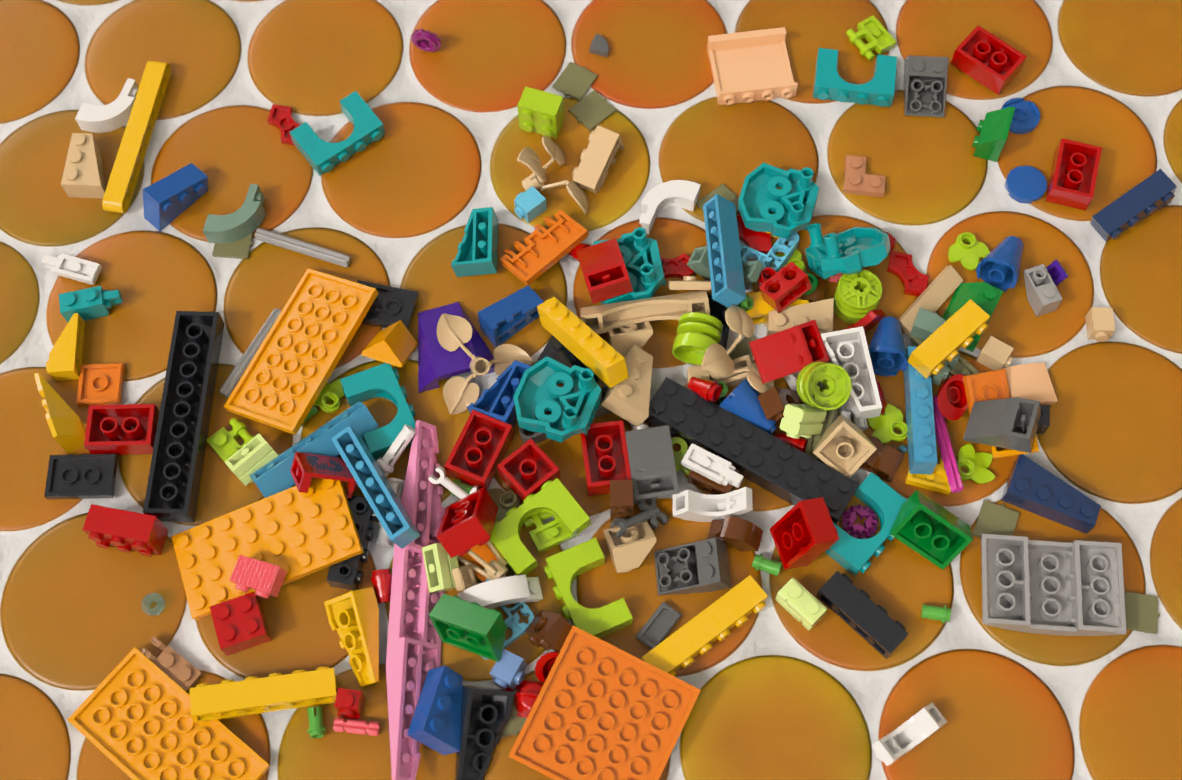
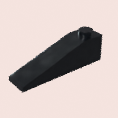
M462 686L460 752H456L455 780H483L491 762L492 753L496 744L500 742V735L505 724H508L511 717L513 691L482 686Z

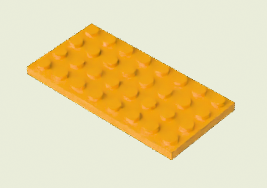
M307 269L223 407L231 413L296 435L378 295L376 288Z
M313 478L308 493L299 492L297 487L294 486L171 536L191 616L194 620L211 615L210 606L253 591L256 592L249 589L248 593L235 589L236 584L229 581L239 555L274 564L285 569L287 574L282 585H285L364 553L342 481Z
M135 647L67 719L68 722L132 780H259L271 767L219 720L195 723L191 717L190 695Z

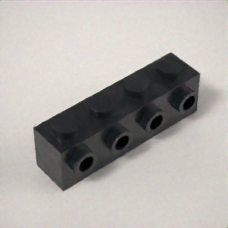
M352 496L351 499H347L364 553L330 566L326 579L330 587L355 591L358 584L361 585L363 581L364 571H362L363 563L368 561L369 550L367 547L369 541L372 542L374 528L372 527L374 520L377 521L378 518L367 499L358 496Z
M837 571L820 588L817 597L887 659L907 637L906 628L899 621L892 620L882 606L874 604L864 590L857 589L846 574H840Z

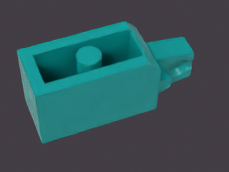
M101 286L59 294L60 313L67 322L70 321L74 313H79L84 321L105 317L109 314V308L123 303L122 294L119 290H103Z

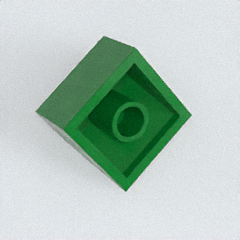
M1011 106L987 112L984 120L980 119L976 130L980 133L979 136L975 135L972 147L975 148L973 156L997 162L1007 140L1015 107Z

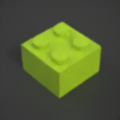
M525 86L517 105L519 128L526 132H535L543 136L547 135L548 137L557 138L564 122L563 96Z

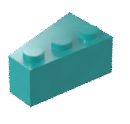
M493 207L472 209L464 230L463 240L459 243L456 258L451 263V267L457 277L497 273V215Z

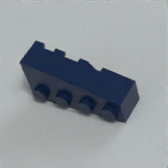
M1159 169L1093 215L1090 224L1106 242L1112 238L1113 240L1117 239L1128 228L1134 227L1143 219L1170 204L1175 197L1174 194L1177 186Z
M1020 454L1014 461L1001 498L1003 502L1085 534L1095 526L1101 505L1023 454Z

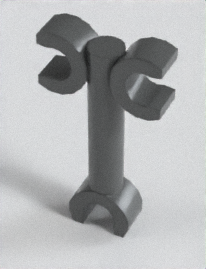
M652 497L647 499L649 505L643 499L638 503V508L642 513L626 520L616 518L612 521L610 527H620L621 530L617 532L616 536L622 537L628 528L650 519V526L655 530L660 525L657 520L664 526L668 522V517L660 512L656 506V499Z

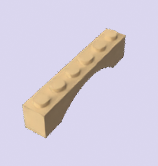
M706 290L582 307L580 308V318L595 333L600 334L622 326L645 321L679 320L681 315L689 312L710 315L707 292Z

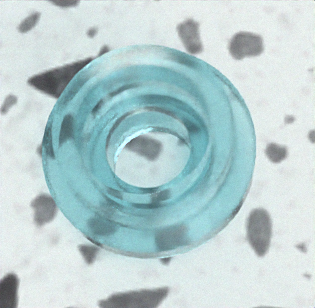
M157 593L146 595L141 603L143 612L149 616L160 614L165 607L164 598ZM153 602H157L155 608H150Z

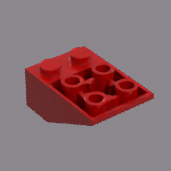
M616 238L576 250L592 304L633 291Z
M816 320L749 342L763 384L799 372L810 363L830 361Z

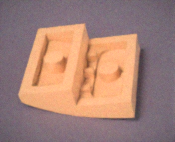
M1029 363L1003 368L1006 370L1011 398L1018 397L1040 401V405H1053L1058 401L1045 363Z

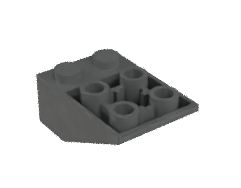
M908 56L905 58L903 76L904 116L944 118L949 57Z
M1016 397L974 402L963 440L1031 453L1041 417L1040 401Z
M669 425L626 431V443L635 500L679 494Z
M717 538L654 551L659 596L704 593L731 588L727 545Z

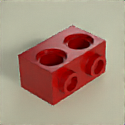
M792 261L759 286L763 300L778 313L782 312L812 288L808 275Z

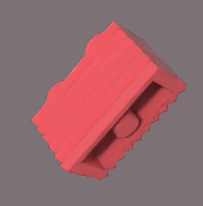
M239 555L229 581L236 584L235 589L246 593H248L249 589L255 590V595L268 599L269 595L279 596L287 571L280 566Z

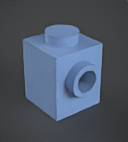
M503 649L501 660L495 663L490 672L494 680L493 683L504 690L507 687L514 690L516 685L522 683L527 664L523 658Z

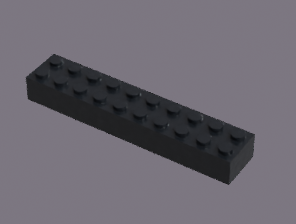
M176 311L143 508L144 514L157 516L161 522L195 523L225 324L219 312Z
M667 377L649 403V415L644 422L653 427L669 425L671 437H680L686 441L689 447L691 444H694L731 462L744 478L794 506L799 501L823 497L829 509L832 522L836 525L860 484L715 403L706 401L695 392Z

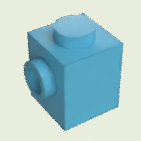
M533 186L525 192L519 193L514 199L515 214L520 219L523 218L527 223L547 210L546 199Z

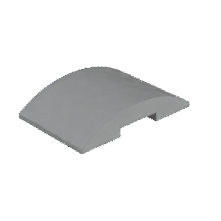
M981 534L982 624L1012 631L1062 636H1105L1127 633L1121 543L1081 540L1067 543L1028 540V537Z

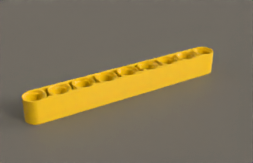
M148 61L105 190L102 202L104 211L127 213L170 79L171 66L169 63Z

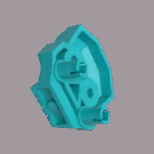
M762 163L745 177L738 200V210L745 227L758 232H771L772 236L787 239L799 230L804 229L808 231L807 226L811 224L819 187L812 181L813 170L805 167L801 171L791 168L785 171Z
M820 223L807 226L811 240L810 246L805 249L809 269L823 279L838 273L852 275L862 272V267L878 265L887 257L891 249L888 234L876 227H853L841 233H829L823 237Z
M638 227L632 233L623 234L620 239H616L633 291L601 301L600 303L602 304L652 298L656 290L661 285L666 284L657 241L647 237L644 228ZM608 240L594 241V242H593V245L598 244V243H601V242H605V241H608Z
M547 356L525 370L513 396L519 427L532 432L546 433L547 438L558 442H563L573 435L580 433L587 435L601 403V388L593 377V371L575 365L569 368ZM564 384L563 387H558L557 385ZM550 411L552 414L546 415L545 412Z

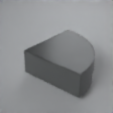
M595 34L589 52L608 58L609 46L605 38Z

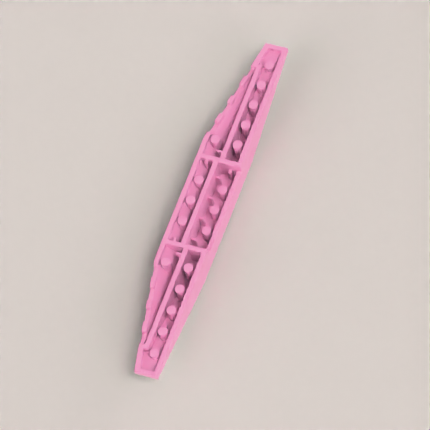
M420 420L416 421L415 424L417 433L413 436L401 504L421 536L403 549L394 543L386 655L392 780L416 779L421 756L419 753L421 742L408 736L407 733L428 671L440 667L441 639L429 614L444 594V591L429 592L422 547L440 543L436 536L445 513V508L441 507L440 495H443V488L439 484L431 483L428 479L431 474L436 478L439 475L435 470L440 466V464H437L436 454L439 453L436 426Z

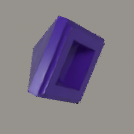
M1055 260L1046 267L1055 286L1069 277L1058 260Z

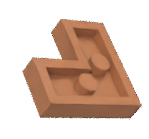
M846 155L843 193L883 197L885 193V176L865 174L866 157Z

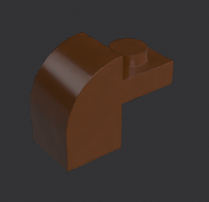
M725 516L724 520H712L707 539L717 538L725 544H731L739 551H758L763 530L748 520Z

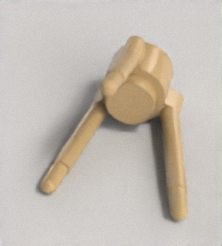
M491 540L487 542V545L498 561L493 559L487 563L472 550L468 552L485 567L484 570L458 556V561L464 565L471 564L473 570L489 580L503 578L509 571L505 567L508 562L501 557Z

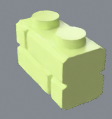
M788 404L784 409V418L781 420L780 429L787 432L786 435L792 438L799 439L800 436L811 438V435L821 434L822 421L825 420L827 411L807 404Z
M257 434L226 460L225 463L240 481L247 486L249 483H253L249 475L279 455L260 434Z
M441 543L422 547L429 592L434 593L456 589L451 569L459 567L458 555L451 558Z
M794 578L788 581L775 598L796 620L802 622V625L808 631L820 621L827 611V608Z

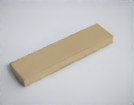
M951 265L946 266L898 319L901 328L909 337H912L910 333L919 309L922 308L935 313L963 282V279Z

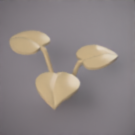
M547 135L542 137V144L548 154L551 155V159L544 166L541 165V160L530 147L524 148L520 152L517 161L525 164L533 172L522 180L524 189L528 190L533 186L536 190L540 189L543 191L547 188L566 185L568 192L581 207L585 216L588 213V199L578 184L574 181L569 182L565 180L544 185V182H546L545 170L555 160L561 166L565 164V155L560 147Z
M731 305L725 312V320L732 331L739 333L738 338L727 351L719 344H711L705 351L701 369L709 371L712 378L718 381L722 378H729L737 373L748 372L746 378L749 384L758 392L764 393L774 387V381L763 384L756 363H753L750 368L744 367L734 370V362L728 356L743 338V335L750 338L754 334V323L748 313L736 305Z
M444 313L439 318L437 324V338L440 345L450 352L455 351L460 346L472 359L470 369L473 373L466 380L461 376H454L444 385L443 397L449 413L453 415L466 411L471 403L474 404L477 401L479 387L477 384L470 382L472 378H475L477 375L487 374L492 364H495L494 371L500 376L515 360L529 365L532 363V359L524 350L512 344H502L496 347L493 351L495 360L490 362L485 358L475 357L464 346V343H467L472 337L470 323L460 316Z

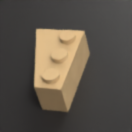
M597 125L596 130H593L589 136L590 143L587 149L584 148L581 153L579 167L576 166L572 173L573 181L595 194H598L606 180L610 165L615 164L617 158H614L616 152L618 149L623 150L625 146L620 134Z
M72 133L61 186L68 197L103 199L106 181L103 175L100 147L93 134Z
M834 298L787 307L780 313L775 310L769 311L766 323V336L812 320H816L820 334L833 332Z
M634 345L624 356L629 378L612 388L609 387L601 405L634 426L639 427L649 415L653 356Z

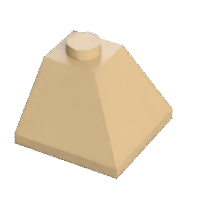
M649 321L610 330L607 332L609 345L624 357L634 345L641 349L652 336L653 328Z
M841 414L825 431L813 453L829 467L850 478L877 448L854 423Z
M647 520L628 528L622 537L616 536L617 532L621 530L618 526L603 530L612 563L617 573L630 572L634 568H638L657 542Z

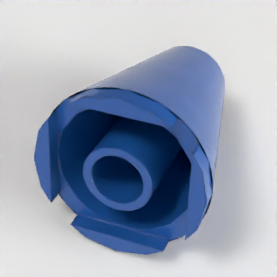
M1015 236L1006 237L979 262L976 269L978 279L981 278L985 283L1003 292L1009 288H1014L1019 278L1024 249L1023 242Z
M885 317L879 321L868 347L873 371L876 375L884 377L896 376L897 372L901 370L904 372L908 366L901 324L894 317Z
M747 378L719 405L769 434L777 428L775 421L766 419L758 400L760 393L749 384Z

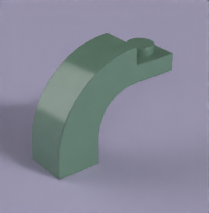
M250 184L246 199L237 211L228 215L208 214L203 233L209 243L238 241L259 227L265 218L266 212L262 206L264 194L261 192L258 184Z
M707 246L695 248L687 266L704 279L711 281ZM759 260L742 263L745 290L750 283L756 282L760 277V272L764 265Z
M920 308L910 335L926 340L946 321L939 315ZM959 354L953 361L949 362L947 360L943 364L944 368L936 376L933 374L931 379L933 384L939 385L942 378H947L950 369L953 370L957 364Z

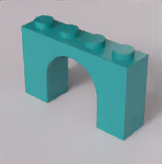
M818 49L812 98L891 107L895 91L896 56L877 54L873 79L867 83L857 85L848 83L839 76L837 72L838 50Z
M356 91L339 101L342 112L354 126L352 134L344 141L337 143L323 141L307 122L290 132L294 145L319 176L330 172L334 166L347 161L350 156L356 152L363 151L367 145L380 140L385 135L383 123Z
M388 363L340 379L349 406L372 398H385L391 401L398 409L395 418L388 425L363 434L364 442L375 460L380 457L383 458L405 424L414 430L416 424L413 416H416L412 404H407L405 399L408 398L404 386H399L398 380H400L398 371L396 368L392 369ZM413 438L405 449L411 447Z
M872 472L859 485L854 495L868 507L870 506L877 514L880 521V532L869 539H857L847 534L833 522L837 529L839 540L825 551L826 554L854 577L859 572L863 574L872 564L869 560L874 555L878 557L886 548L883 544L887 539L892 541L895 538L890 534V530L902 504L906 501L904 497Z

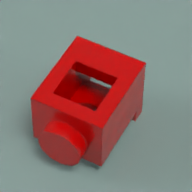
M338 688L334 704L338 711L337 717L361 720L366 698L361 691Z

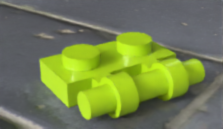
M874 15L858 23V32L855 33L853 29H849L846 32L849 41L856 45L860 50L859 53L869 61L875 58L873 50H876L881 55L896 45V40ZM865 38L869 43L865 44L861 39Z
M233 418L229 422L233 430L228 432L222 427L206 440L224 463L255 437L254 435L251 436L247 431V426L243 422H239L237 418ZM239 436L245 441L241 446L236 442Z
M535 514L524 522L526 528L533 525L536 527V529L529 532V535L539 554L573 538L560 520L551 514ZM550 517L554 518L553 521L545 525H543L541 522Z

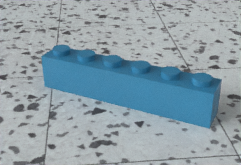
M716 194L703 205L712 299L729 308L731 305H738L746 299L735 204Z
M907 346V359H909L911 353L917 347ZM908 363L906 370L903 372L906 425L908 427L909 474L932 475L937 464L931 376L926 379Z
M359 401L249 476L262 495L267 498L296 486L290 472L295 452L338 457L340 453L331 438L348 426L353 428L363 438V434L373 431L379 426L367 407Z
M348 426L331 438L390 540L403 549L421 536L361 435Z

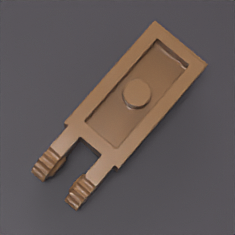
M153 636L150 641L157 648L163 650V652L157 658L148 649L143 648L140 652L188 693L190 688H193L204 674L171 647H166Z

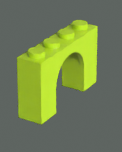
M558 478L554 481H547L541 487L542 490L537 494L533 493L527 496L521 506L510 509L504 519L494 523L490 540L516 575H527L538 566L535 558L520 540L522 525L529 517L539 513L551 514L560 520L573 538L592 525L589 516Z
M596 537L545 558L546 566L543 568L548 580L553 579L555 584L552 587L557 600L562 599L564 607L561 609L566 620L570 619L573 626L600 639L633 624L632 615L624 598L600 608L590 609L578 604L571 594L572 584L579 575L605 564V557Z

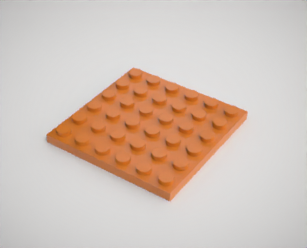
M572 626L508 757L553 780H659L701 690Z

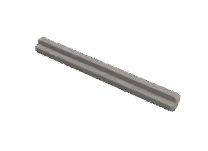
M257 228L255 232L256 239L343 267H348L351 262L349 255L262 228Z
M275 308L220 388V394L227 398L230 397L282 310Z

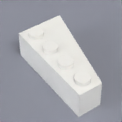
M863 326L822 333L821 337L830 360L827 362L839 365L846 370L851 378L852 389L848 402L857 419L861 420L880 416L882 405Z

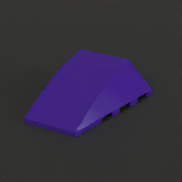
M459 302L418 313L419 393L439 388L438 380L471 371L470 362L472 359L460 346L455 351L450 352L444 349L438 341L437 324L439 318L444 313L460 316L470 323L472 337L467 343H464V346L475 357L485 358L488 362L495 360ZM492 364L487 374L495 372V364Z

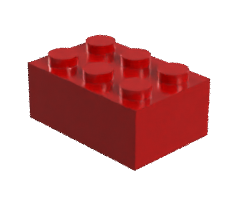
M978 25L955 49L950 64L999 95L1021 71L1027 56Z
M1061 138L1054 153L1045 201L1086 211L1094 196L1102 147Z
M155 404L89 405L84 447L91 454H153L160 411Z
M472 410L444 465L446 475L456 480L460 479L461 482L474 487L477 485L479 489L485 487L488 490L497 471V465L501 463L514 437L513 426Z
M623 420L594 423L590 425L587 435L580 433L588 496L610 494L611 480H632Z
M485 487L446 507L436 537L451 558L457 555L463 556L476 545L482 546L491 538L498 507Z
M823 497L799 501L769 529L785 570L808 566L839 540L837 529L832 522L829 509Z
M91 504L82 528L89 536L88 538L93 540L98 547L109 549L110 546L117 547L119 551L130 553L131 550L138 551L139 554L147 557H152L153 554L161 556L169 531L157 516Z

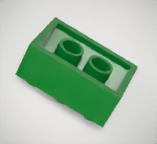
M985 282L961 283L957 287L942 318L947 321L970 299L991 318L1003 291ZM978 334L973 336L974 340L965 349L973 352L982 334L980 336Z
M916 490L902 504L890 530L892 536L942 570L973 540L970 525L919 490Z
M443 594L429 614L441 641L499 662L502 656L507 629L502 614L496 609L484 608L476 602L470 603L458 596Z

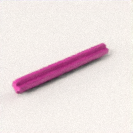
M933 396L935 435L951 492L960 493L964 489L945 418L938 407V397Z

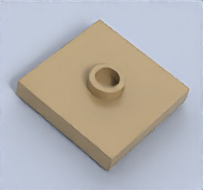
M683 276V280H668V288L670 290H711V281L696 280V276Z

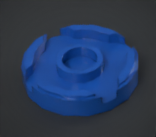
M1012 98L1006 101L1001 109L1011 106L1015 107L1009 131L1020 135L1032 132L1040 120L1038 107L1031 101H1025L1024 98Z
M1024 165L1012 169L1005 180V189L1009 192V196L1015 201L1025 204L1040 200L1047 188L1045 176L1038 169Z

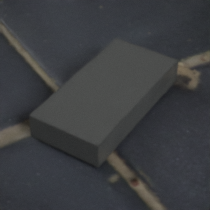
M663 601L635 638L652 650L665 639L682 615Z

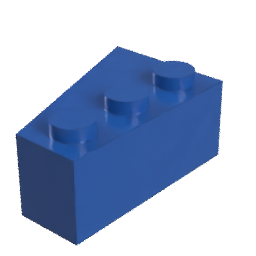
M190 163L144 188V218L161 232L208 191V176L193 163Z
M529 285L519 289L517 292L477 312L481 332L495 347H498L538 318L537 306L544 301Z
M515 360L489 389L486 388L482 392V396L474 404L471 403L467 407L469 413L471 414L472 410H475L514 427L517 422V415L513 396L525 370L531 366Z
M441 666L428 671L407 733L408 736L442 755L460 752L462 675L447 666Z

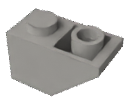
M1042 264L1024 270L1027 300L1036 317L1056 311L1063 299L1045 265Z

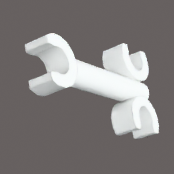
M441 466L435 469L440 474V478H436L432 474L428 478L433 484L441 483L460 499L474 493L478 488L477 485L474 486L470 494H468L446 477V472Z

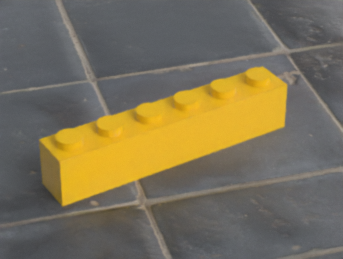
M553 297L537 306L541 325L610 388L629 378L625 358L557 298Z
M749 575L645 654L642 660L675 677V672L681 667L683 669L689 667L695 661L693 658L699 653L701 655L706 654L713 647L711 645L717 639L722 641L731 633L730 629L734 626L739 628L748 621L747 616L753 612L757 614L766 607L767 594Z
M323 666L316 668L315 671L296 670L292 674L286 675L273 673L265 678L251 676L243 681L224 680L220 684L215 685L201 683L196 687L190 688L191 717L197 723L335 703L337 695L334 668Z

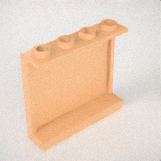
M785 27L708 36L707 50L718 105H731L741 102L750 103L759 100L768 101L776 98L796 96L798 83H794L785 44Z

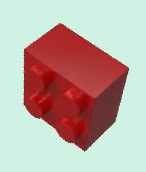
M529 439L497 465L498 476L518 495L522 502L530 494H537L542 490L541 487L547 481H554L556 478L560 480V469L532 439Z
M254 591L209 607L220 650L226 656L272 641L260 598L255 595Z

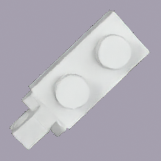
M66 254L58 255L57 258L44 255L41 261L45 265L44 267L51 269V273L91 285L95 284L102 270V266L98 263Z
M691 444L681 461V465L725 486L729 483L739 488L744 476L734 472L736 468L731 465V462L694 444Z

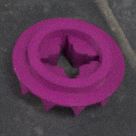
M423 28L420 30L415 29L411 35L413 44L423 51L435 52L441 48V38L437 37L436 33H431L430 30L425 31Z
M859 504L851 506L844 512L842 525L845 532L857 539H867L876 532L878 520L876 513L870 509V506L865 507ZM857 516H859V518L861 519L867 518V520H865L864 526H862L860 523L854 524V522H856Z

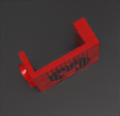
M295 452L290 472L299 492L308 493L312 477L342 481L346 496L351 499L352 493L357 489L358 484L343 458Z

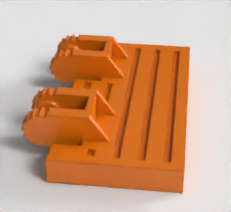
M562 210L554 214L556 221L549 216L544 218L545 224L549 227L548 230L540 224L534 226L535 231L524 239L527 247L519 241L513 243L515 249L519 252L517 255L507 248L504 251L505 255L500 258L501 264L527 286L589 236L588 230Z

